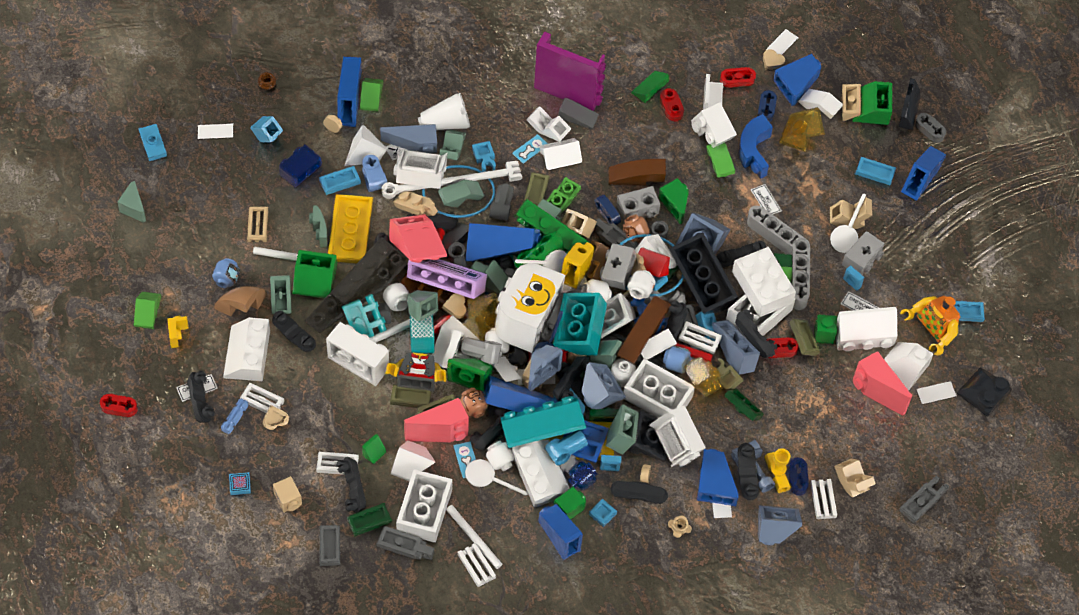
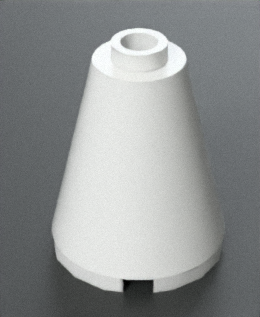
M456 93L420 113L421 117H418L419 125L436 124V130L467 129L470 127L461 93Z

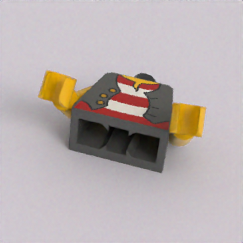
M408 352L405 358L400 359L396 364L388 363L386 367V375L391 374L394 377L398 375L397 387L434 392L435 382L442 380L446 382V370L441 369L440 365L434 362V356L428 353Z

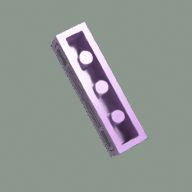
M427 259L419 263L409 260L407 278L472 299L485 292L487 274L444 260Z

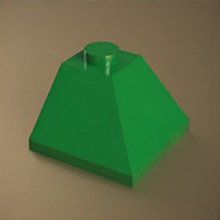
M449 359L447 362V381L467 388H476V390H481L484 393L489 375L492 376L493 365L477 359Z

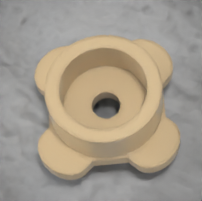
M678 516L668 522V527L672 528L673 535L676 538H680L682 534L690 533L692 530L685 516Z

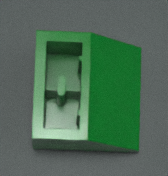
M874 81L862 86L861 115L852 118V122L889 125L892 115V83Z
M299 250L295 264L292 293L331 299L337 271V255Z

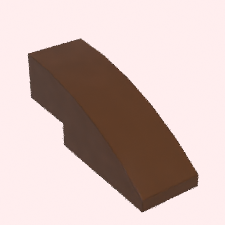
M642 159L609 167V185L646 186V182H665L666 159Z

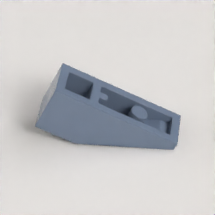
M436 124L380 127L381 141L409 151L437 153Z
M729 320L713 322L714 332L722 335L719 343L728 364L738 374L754 372L760 352Z

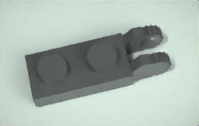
M936 475L900 507L899 511L911 522L916 523L950 486L944 484L936 491L933 487L940 480Z

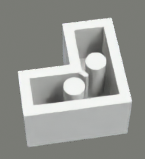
M720 102L702 110L691 120L693 130L698 133L699 137L706 134V140L713 148L731 140L737 135Z

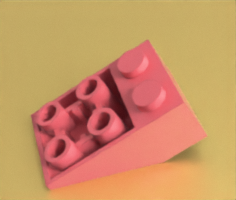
M425 214L390 219L389 240L411 262L419 263L422 260H438L441 257H447L445 248L432 220Z

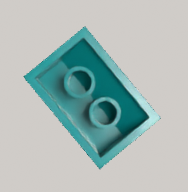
M600 293L563 294L560 311H563V315L555 334L553 343L555 347L577 355L598 354L607 303Z

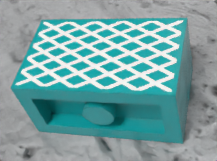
M433 314L421 321H416L410 315L411 352L421 354L435 352Z

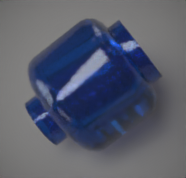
M580 461L568 471L570 478L567 480L572 487H578L581 491H584L597 481L596 476L598 473L590 462Z

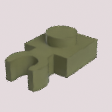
M721 358L718 359L721 364L719 368L710 365L711 370L718 374L715 378L726 391L733 390L744 381L731 365L726 368V364Z

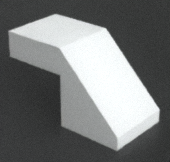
M808 89L798 101L809 112L812 113L818 108L830 119L843 106L832 94L814 89Z
M540 106L527 118V121L538 133L559 142L571 130L560 116L552 119Z

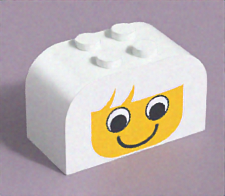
M539 264L520 266L513 277L508 278L505 285L506 290H502L498 297L500 303L495 312L497 314L495 324L497 336L506 343L532 353L562 293L566 275Z

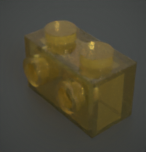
M700 357L691 360L688 365L684 366L693 386L704 396L707 397L723 388L719 380L721 375L718 369L712 366L710 361L706 362Z

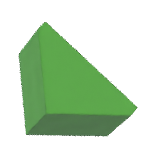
M365 78L363 80L361 110H379L383 80Z
M141 292L135 304L134 327L154 329L161 294Z

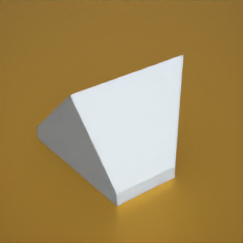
M362 125L352 141L344 166L363 165V158L367 155H375L380 161L387 148Z
M407 440L399 447L391 475L410 481L414 469L423 471L434 464L435 460L426 447Z

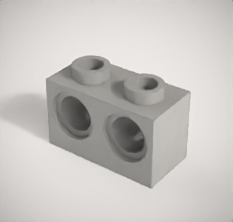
M653 186L618 195L616 206L623 223H625L624 220L636 214L644 218L656 216L659 214L660 202Z

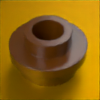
M264 72L258 78V85L265 90L272 89L276 85V78L272 73Z

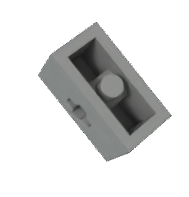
M866 231L844 255L842 265L845 268L851 265L861 275L864 272L868 273L873 267V262L875 260L879 261L883 256L884 251L882 250L885 243Z
M612 243L611 248L606 252L605 260L607 261L605 267L602 266L600 270L602 281L607 282L610 287L626 290L637 256L634 248Z

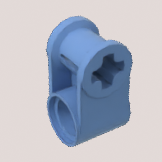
M367 155L362 161V173L368 191L372 192L382 189V186L387 183V179L379 159L375 155Z

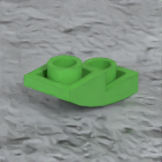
M723 143L714 148L712 145H707V152L712 160L713 169L717 177L735 174V168L726 144Z
M565 177L557 190L554 189L547 201L562 209L563 212L577 196L581 186Z

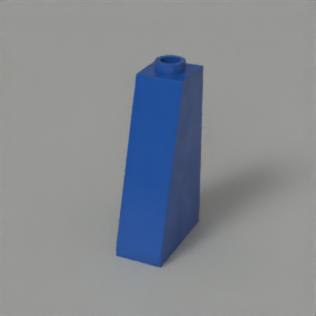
M343 57L337 96L338 118L341 120L342 126L356 127L362 73L361 57Z
M469 223L466 261L479 262L521 253L522 251L534 248L542 238L540 230Z
M490 375L483 393L487 404L515 412H522L524 408L529 406L541 407L543 403L549 401L559 402L556 398L533 390L530 391L525 387L505 382V380Z

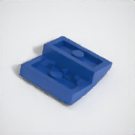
M584 420L586 428L581 429L588 445L572 455L597 463L609 428ZM573 432L564 434V435H563V438L566 437V436H568L569 434H571V433H573Z

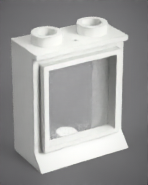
M403 148L402 154L398 155L397 164L394 166L393 174L396 175V183L441 189V180L444 177V172H446L447 153L440 156L438 154L405 151Z
M685 405L665 413L649 425L655 428L672 462L671 467L678 464L682 467L690 463L691 460L701 456L699 452L706 448Z

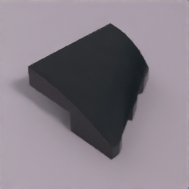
M912 78L909 81L899 122V127L913 130L920 103V89L916 80Z

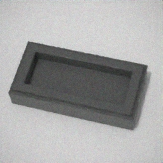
M340 525L320 526V566L340 565Z

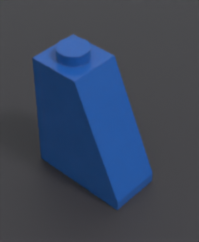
M810 54L775 70L773 81L792 106L798 103L801 97L819 78L821 63Z
M930 146L914 163L901 192L917 201L939 171L946 154Z
M704 449L697 501L736 507L739 494L724 452H719L716 449Z
M557 504L552 507L547 506L543 508L539 513L538 522L561 558L565 560L580 552L583 534Z

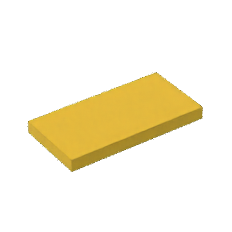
M336 194L328 254L337 255V262L366 263L373 197Z

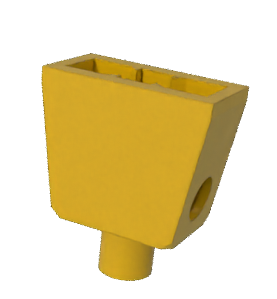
M578 242L565 256L561 271L562 274L566 275L565 285L577 289L591 266L594 253L592 244L586 242L583 245Z

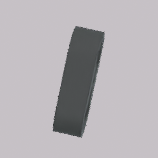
M921 113L917 116L915 125L919 131L935 143H940L944 140L946 129L928 113Z

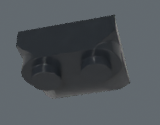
M980 367L956 394L988 417L1011 392L1012 388L1007 379L996 377Z
M641 410L638 412L636 442L629 448V451L634 454L643 453L664 462L667 453L655 428L649 426L658 418Z

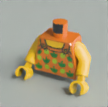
M936 296L926 297L914 304L912 309H903L900 314L909 313L908 318L904 320H911L914 318V313H918L916 315L917 318L939 343L929 346V351H934L937 347L934 355H942L944 352L943 347L947 346L958 335L960 313L954 307L955 299L950 296H941L939 298Z

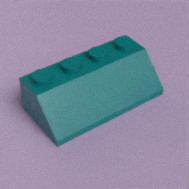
M568 396L562 398V401L554 403V401L545 402L541 407L537 408L529 406L518 413H515V411L504 413V416L500 418L508 448L585 429L586 425L577 397Z

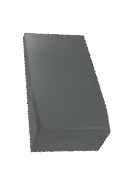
M564 98L559 109V116L563 120L589 129H593L599 116L594 111L568 98Z

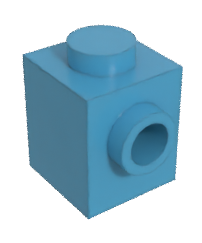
M263 116L250 127L260 142L271 143L283 132V129L273 116Z

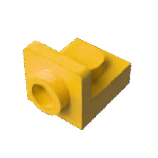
M186 316L167 318L171 348L179 347L178 340L182 339L181 330L188 329Z

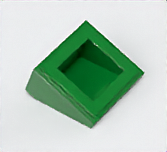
M377 434L362 446L363 456L372 464L386 453V449Z

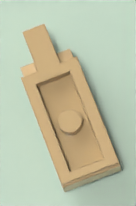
M410 191L402 192L393 201L396 208L415 215L426 213L434 216L438 212L431 199Z

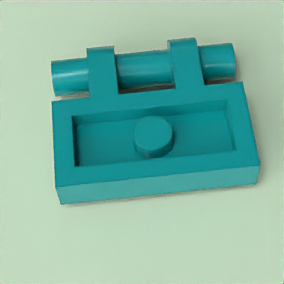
M372 294L365 297L368 304L362 306L360 299L342 306L349 325L361 335L365 334L369 338L375 336L372 330L374 327H378L379 332L387 330L384 324L386 322L384 316H381L378 309L379 304ZM371 311L374 317L373 321L369 322L366 312Z

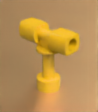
M781 448L764 456L769 471L775 476L773 481L778 493L789 491L791 488L785 474L787 470L786 465L790 460V453L788 450Z

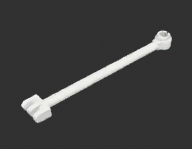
M518 161L506 162V169L442 178L441 186L451 185L464 179L477 181L508 176L509 182L521 180L522 174L518 167ZM388 182L382 186V195L386 199H392L401 192L430 187L408 184L398 185Z

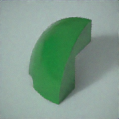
M558 231L543 235L536 247L522 251L517 259L544 261L551 252L555 250L564 251ZM514 262L517 268H519L522 265H525L524 263Z

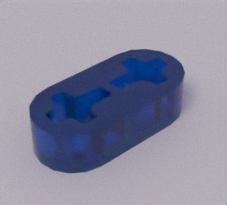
M797 457L791 460L788 472L790 490L793 494L800 496L807 492L809 479L807 462ZM796 464L801 468L800 473H797ZM798 479H800L801 489L796 485Z

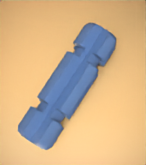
M242 398L238 400L237 406L232 409L226 418L227 421H224L221 426V430L224 433L230 434L232 432L233 426H236L244 414L243 411H246L249 406L246 400Z

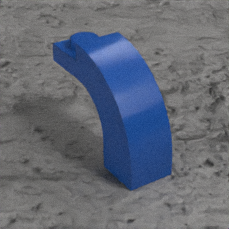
M763 114L752 119L745 126L738 149L742 166L744 168L751 166L752 171L755 174L757 173L760 179L767 176L769 165L758 152L756 146L770 138L773 126Z

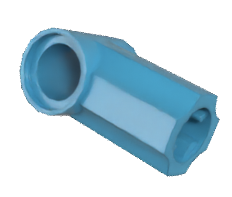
M577 430L561 440L558 438L551 440L546 445L545 450L556 465H562L569 460L571 454L587 446L588 442L582 431Z

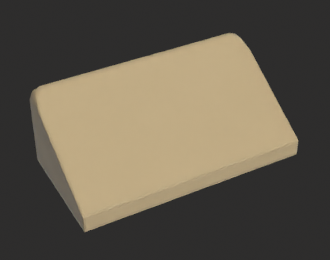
M842 84L843 121L861 115V84Z

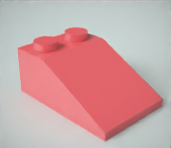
M877 351L859 361L853 377L854 386L861 390L865 396L902 416L906 414L912 394L880 353Z
M457 398L405 419L404 438L406 441L450 443L455 440L461 441L468 436L469 417L460 399Z

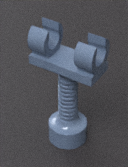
M756 440L749 442L754 447L755 458H760L763 450ZM738 448L731 450V457L738 467ZM756 461V474L760 481L758 487L764 493L771 490L775 486V482L771 477L765 476Z

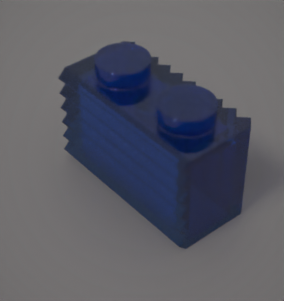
M304 144L301 148H296L290 158H285L281 161L279 165L280 176L296 188L322 166L321 156Z

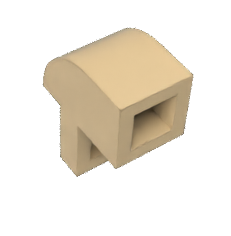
M867 197L864 199L852 228L864 227L865 220L872 216L871 199ZM841 200L831 206L830 223L837 227L841 225L848 226L858 203L853 205Z
M567 208L561 223L574 232L590 238L597 221Z
M849 459L834 466L840 483L851 497L870 490V486L876 484L873 476L864 474L859 460Z

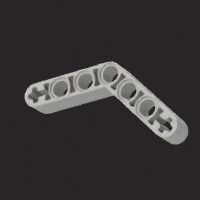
M757 205L751 207L747 217V225L782 252L792 255V280L790 283L796 291L793 308L795 310L805 309L810 295L809 241L763 207Z

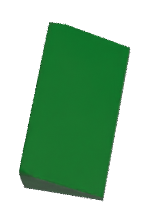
M654 71L631 93L646 103L669 82V75Z

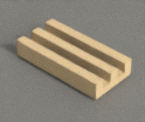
M249 207L248 242H252V240H255V242H259V240L267 242L268 207ZM253 211H257L255 235H252ZM261 211H264L263 235H260Z

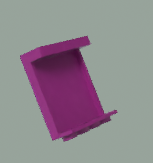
M544 31L537 43L534 88L563 100L568 98L594 111L596 106H600L603 99L601 94L604 89L602 83L605 79V74H603L606 68V63H604L605 55L602 54L597 63L550 44L551 34Z

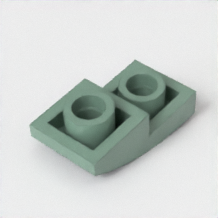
M313 205V213H309V224H313V231H316V240L320 241V247L328 248L325 219L319 207Z

